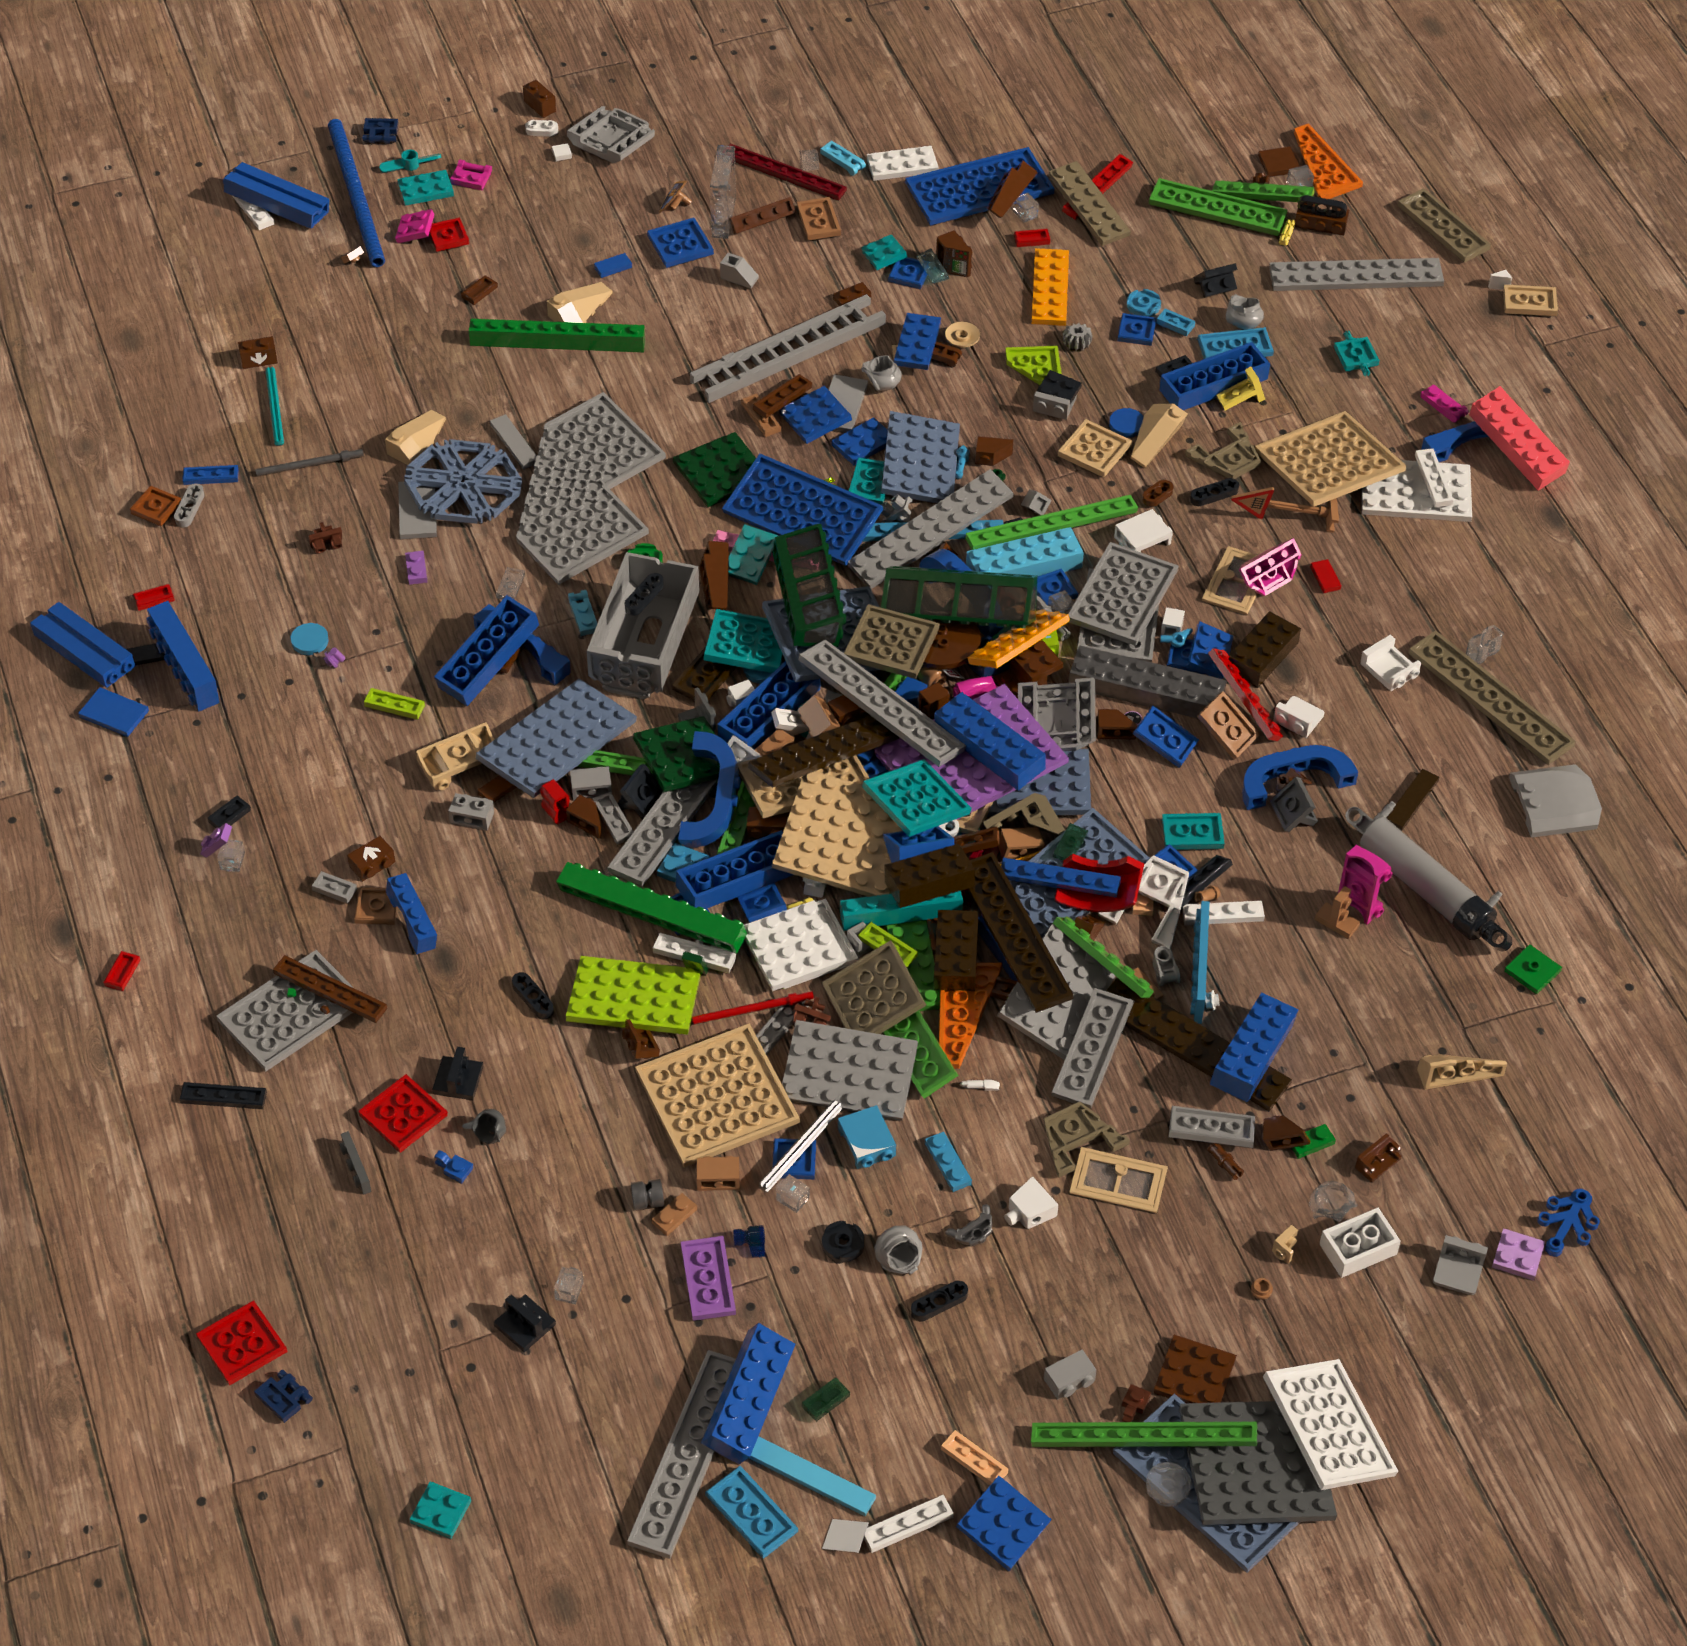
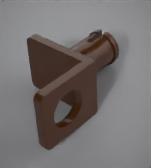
M1290 768L1286 775H1280L1282 779L1277 778L1278 785L1276 790L1280 792L1295 777L1301 778L1303 783L1311 785L1312 782L1299 771Z

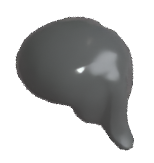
M485 1109L475 1119L462 1125L464 1129H472L477 1138L486 1144L500 1142V1139L506 1133L505 1119L496 1109Z

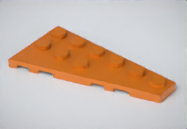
M1309 123L1294 129L1295 138L1318 197L1331 199L1362 187L1363 181Z
M977 963L975 991L941 990L939 1044L954 1069H960L991 996V991L994 989L996 979L1002 970V963Z

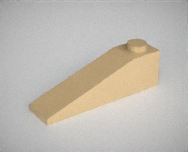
M602 282L561 292L547 300L548 316L555 322L586 323L588 317L594 315L596 308L602 306L610 297L612 290Z
M1153 404L1143 417L1131 459L1146 468L1180 429L1188 413L1175 404Z
M430 410L396 428L385 439L387 455L409 465L430 445L434 444V439L439 434L446 417Z
M1441 1054L1434 1056L1426 1055L1420 1058L1417 1070L1426 1090L1504 1076L1507 1062Z

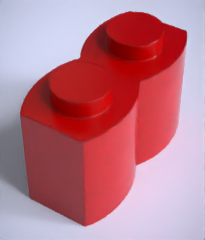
M554 779L544 783L540 790V794L543 797L541 805L544 811L558 825L567 820L566 809L569 807L570 798Z

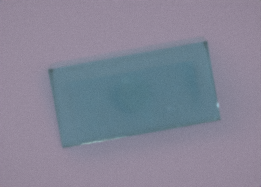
M932 248L916 256L933 283L949 279L946 270Z

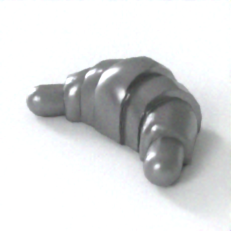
M984 1204L982 1206V1213H980L976 1220L971 1221L962 1229L954 1230L949 1228L945 1234L969 1247L984 1243L986 1238L993 1232L990 1206Z

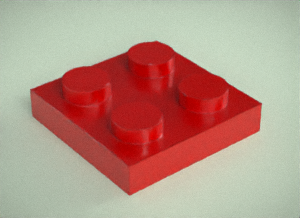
M460 217L432 223L429 235L436 252L469 244V238Z

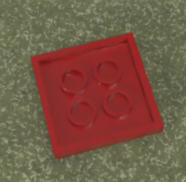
M407 1074L358 1111L359 1116L399 1153L448 1116L447 1110Z
M254 1300L196 1333L198 1340L229 1386L288 1352L287 1347Z

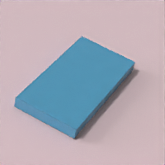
M1266 327L1200 334L1197 338L1204 359L1253 342L1264 357L1273 356L1274 354Z
M741 1466L737 1467L705 1492V1496L763 1559L798 1533V1527Z

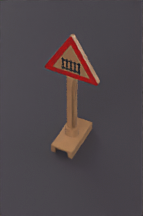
M1274 487L1231 496L1233 502L1259 519H1263L1267 508H1275L1324 517L1326 520V532L1330 533L1335 531L1334 523L1339 522L1337 498L1325 502L1324 506L1319 507L1271 500Z

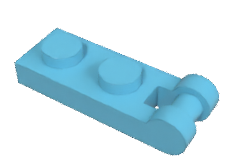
M833 141L820 148V154L846 169L852 176L858 173V170L866 167L864 160Z
M582 590L577 594L568 593L569 603L580 635L594 634L597 621L588 598L587 590Z

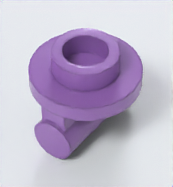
M332 648L329 653L327 651L324 653L326 656L324 660L329 667L334 666L337 668V664L345 660V656L337 648Z

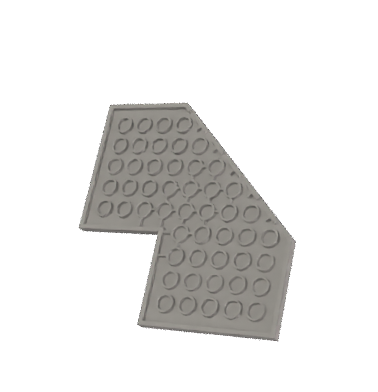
M604 392L545 423L543 437H541L539 453L536 457L534 472L529 484V492L525 500V508L522 512L519 531H517L516 535L517 542L558 585L649 534V529L610 489L665 459L666 454Z

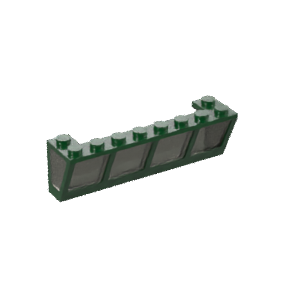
M821 524L786 533L774 539L772 553L793 646H815L827 640L833 646L838 647L839 640L843 638L842 626L846 624V614L843 613V602L840 601L837 578H834V566H831L832 556L828 553L829 544L826 543V532L823 531Z
M890 566L886 568L881 608L929 621L940 619L941 623H952V620L959 621V624L978 622V625L988 626L989 623H996L997 627H1007L1008 624L1015 625V628H1026V626L1036 620L1038 575Z

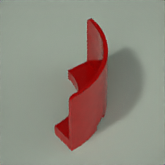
M1072 854L1063 860L1062 867L1120 876L1121 882L1117 898L1057 888L1054 898L1055 902L1074 909L1090 912L1121 911L1136 904L1144 863L1130 856L1108 861V864H1098V860L1087 859L1076 854Z

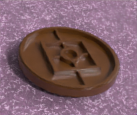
M943 610V611H934V613H949V614H952V611ZM934 619L933 622L940 623L939 630L922 666L942 670L966 664L968 662L967 657L979 649L981 644L980 630L976 623L959 624V621L952 620V623H941L940 619Z

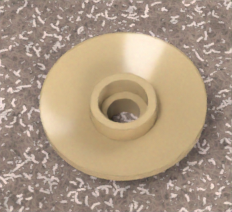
M956 322L948 326L945 331V338L951 345L965 348L973 346L979 341L980 332L971 323Z

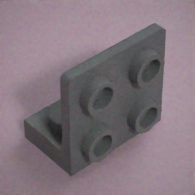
M695 688V708L679 713L678 720L681 722L704 716L715 734L716 723L714 717H716V712L713 706H709L706 694L701 693L699 688Z

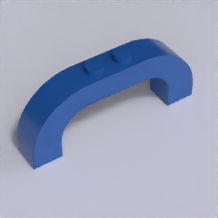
M939 549L922 559L919 568L973 571L959 557L946 549ZM927 581V582L931 585L932 583H934V582H936V581ZM962 583L960 592L971 602L978 616H989L992 591L988 585ZM996 599L994 617H1003L1000 605ZM989 623L988 626L977 624L980 632L984 636L989 635L990 637H993L1004 628L997 627L996 623Z
M694 731L692 751L695 757L711 758L720 764L715 805L712 813L702 821H681L678 840L680 845L689 848L708 845L721 837L729 827L734 807H737L738 804L736 791L740 788L741 779L736 758L730 746L722 738L708 732Z
M1309 745L1275 752L1257 759L1249 766L1244 776L1242 798L1247 810L1266 806L1268 794L1263 783L1269 779L1280 777L1282 774L1286 775L1290 768L1299 772L1311 769L1324 771L1333 778L1338 789L1356 785L1358 770L1348 756L1328 746Z

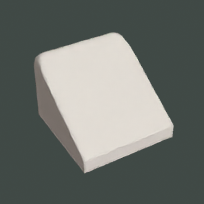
M1507 270L1493 273L1490 276L1488 287L1489 289L1503 290L1504 284L1511 285L1512 277Z

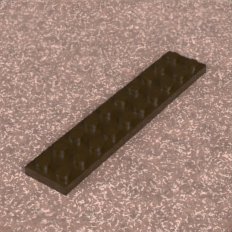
M869 715L751 760L748 763V768L773 788L897 740L900 737Z
M991 852L969 860L975 869V887L968 888L967 890L1035 1013L1074 999L1070 987L994 853Z
M1116 978L1106 992L1133 1000V1006L1125 1026L1212 1077L1216 1065L1230 1042L1153 996L1141 998L1119 978ZM1269 1066L1249 1100L1270 1112L1290 1086L1292 1079Z

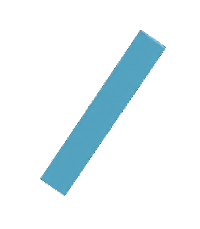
M758 1436L749 1459L866 1516L876 1499L875 1494Z

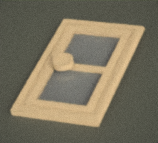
M1228 546L1202 597V601L1247 615L1258 593L1246 586L1239 568L1257 555Z
M1081 1147L1069 1194L1157 1213L1168 1166Z

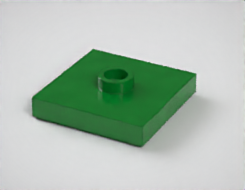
M1529 944L1505 967L1504 972L1537 995L1561 972L1562 967Z

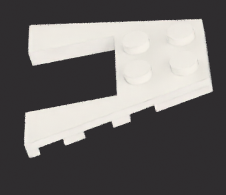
M1153 855L1144 864L1138 893L1169 907L1152 938V942L1171 949L1189 872ZM1124 910L1099 912L1098 915L1117 925Z

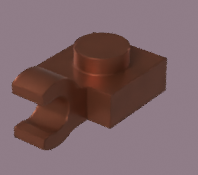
M1131 1384L1122 1402V1406L1126 1407L1122 1421L1132 1422L1136 1412L1143 1414L1151 1397V1392Z

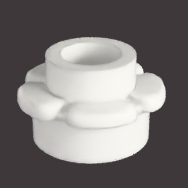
M1214 990L1206 993L1205 1002L1207 1009L1215 1010L1216 1006H1219V995L1215 994Z

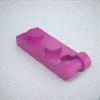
M1434 384L1421 392L1420 397L1453 423L1460 420V417H1465L1469 414V410L1465 405L1461 406Z

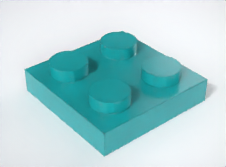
M892 234L861 247L862 253L876 270L907 258L906 251Z
M430 1481L410 1517V1523L452 1539L471 1503V1497Z

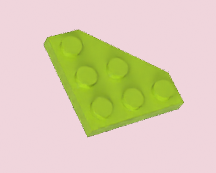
M1058 346L1005 348L1007 365L1041 385L1049 370L1062 374Z

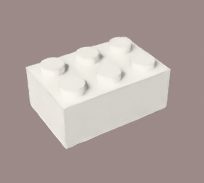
M1378 1207L1323 1230L1320 1246L1340 1277L1343 1278L1397 1255L1401 1241Z

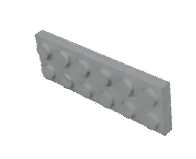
M1094 988L1052 1090V1096L1074 1104L1081 1102L1089 1109L1092 1108L1133 1006V1000Z

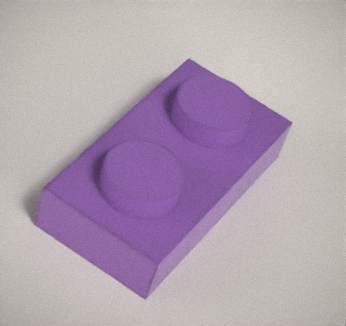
M424 551L405 553L409 585L428 583Z
M225 823L220 828H216L211 835L205 836L201 842L203 847L200 854L207 858L226 844L232 826Z

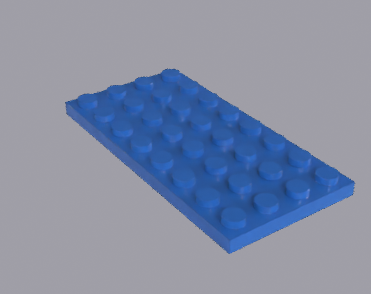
M1029 147L905 178V184L930 225L988 211L987 207L1003 175L1022 161H1025L1038 173L1013 204L1054 194L1055 190Z
M761 453L757 456L722 508L723 513L778 536L815 524H821L823 531L826 532V543L829 544L828 553L831 554L833 561L845 566L884 510L883 506ZM816 529L788 537L786 540L803 548L812 549Z

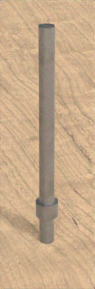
M362 449L354 451L344 450L338 454L255 470L256 475L260 476L334 461H349L350 458L361 457L364 454Z

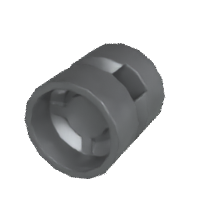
M661 1179L649 1180L647 1184H644L643 1181L631 1183L634 1210L646 1209L648 1205L652 1208L664 1206Z

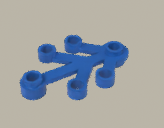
M1576 1189L1571 1193L1570 1197L1559 1199L1556 1196H1551L1548 1198L1546 1207L1551 1211H1556L1559 1207L1572 1205L1568 1211L1554 1214L1541 1212L1538 1216V1224L1544 1227L1551 1223L1563 1221L1555 1237L1548 1239L1545 1251L1548 1255L1553 1257L1561 1255L1564 1248L1562 1241L1571 1225L1575 1230L1579 1245L1587 1246L1590 1243L1591 1235L1584 1230L1578 1217V1213L1581 1210L1586 1219L1585 1225L1589 1230H1596L1599 1226V1218L1594 1216L1590 1209L1592 1196L1588 1191Z

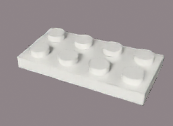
M932 146L867 154V162L873 181L915 176L939 170Z

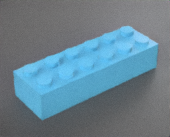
M1069 527L967 551L966 565L971 570L978 572L1041 576L1059 569L1067 572L1082 568L1084 552L1072 528Z

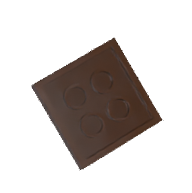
M1174 1334L1153 1393L1166 1398H1170L1175 1394L1186 1404L1221 1403L1237 1355Z

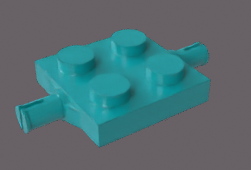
M1345 331L1343 336L1346 340L1335 342L1334 349L1345 371L1361 369L1364 376H1369L1370 371L1368 367L1379 366L1380 361L1368 337L1353 338L1350 331Z

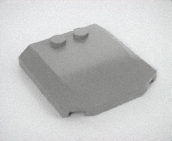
M601 106L567 130V137L573 145L611 163L623 160L655 136V130L649 128L647 121L618 108H614L613 111L605 110L604 106Z
M1094 678L1075 679V683L1038 685L1037 682L1018 683V700L1062 751H1076L1096 741Z
M1576 764L1510 772L1509 779L1514 792L1518 793L1527 817L1525 823L1531 838L1595 830L1598 828L1602 810L1591 778Z

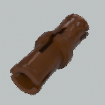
M1213 1143L1216 1146L1215 1148L1211 1144L1207 1151L1218 1161V1165L1224 1168L1233 1180L1238 1179L1236 1174L1241 1177L1244 1170L1233 1160V1156L1227 1153L1219 1143Z

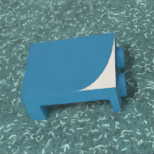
M877 1105L838 1118V1131L841 1136L844 1135L855 1157L857 1169L867 1168L874 1163L888 1161L896 1156V1143Z

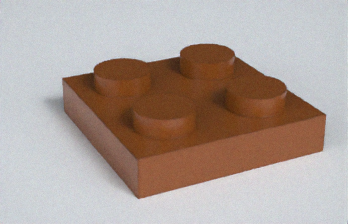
M150 486L130 508V512L132 515L162 526L178 508L181 498Z

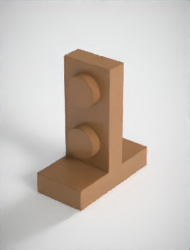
M1344 886L1334 898L1333 906L1326 902L1315 915V920L1349 939L1359 927L1360 921L1348 915L1349 911L1347 909L1352 901L1350 898L1351 889Z

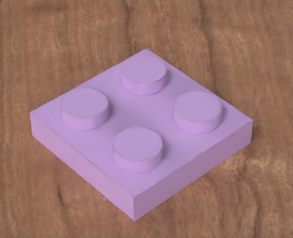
M1503 1228L1492 1268L1534 1281L1545 1241Z

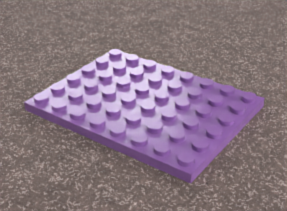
M1005 684L973 699L1046 754V769L1030 782L1069 763V757ZM901 738L874 749L875 756L889 772L925 759L972 808L971 812L1016 790L966 751L938 767Z

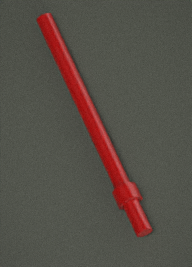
M813 991L796 994V992L790 993L786 997L692 1016L694 1024L788 1004L793 1006L806 999H814Z

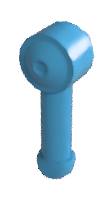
M964 445L956 451L958 461L956 479L963 477L964 464L970 458V451Z

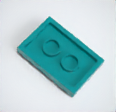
M447 170L397 179L405 206L454 196Z
M858 457L849 491L881 505L886 494L881 493L884 461Z
M744 524L728 558V575L757 585L771 557L774 539L778 535Z
M1221 813L1162 814L1165 847L1170 844L1175 850L1224 849L1225 842Z

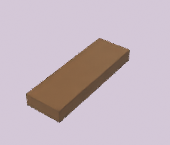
M757 394L741 399L742 406L765 437L781 432V426L773 415L765 419L752 410L753 404L760 400Z

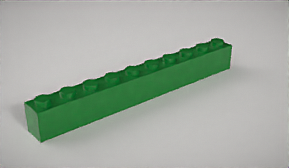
M470 319L469 340L470 346L644 353L645 325Z
M567 862L556 881L560 890L565 893L735 954L738 953L747 935L744 924L739 920L726 919L719 913L712 914L702 907L690 906L683 900L676 901L666 894H656L649 888H639L632 882L627 881L625 883L615 876L603 875L596 869H586L579 863L572 864Z

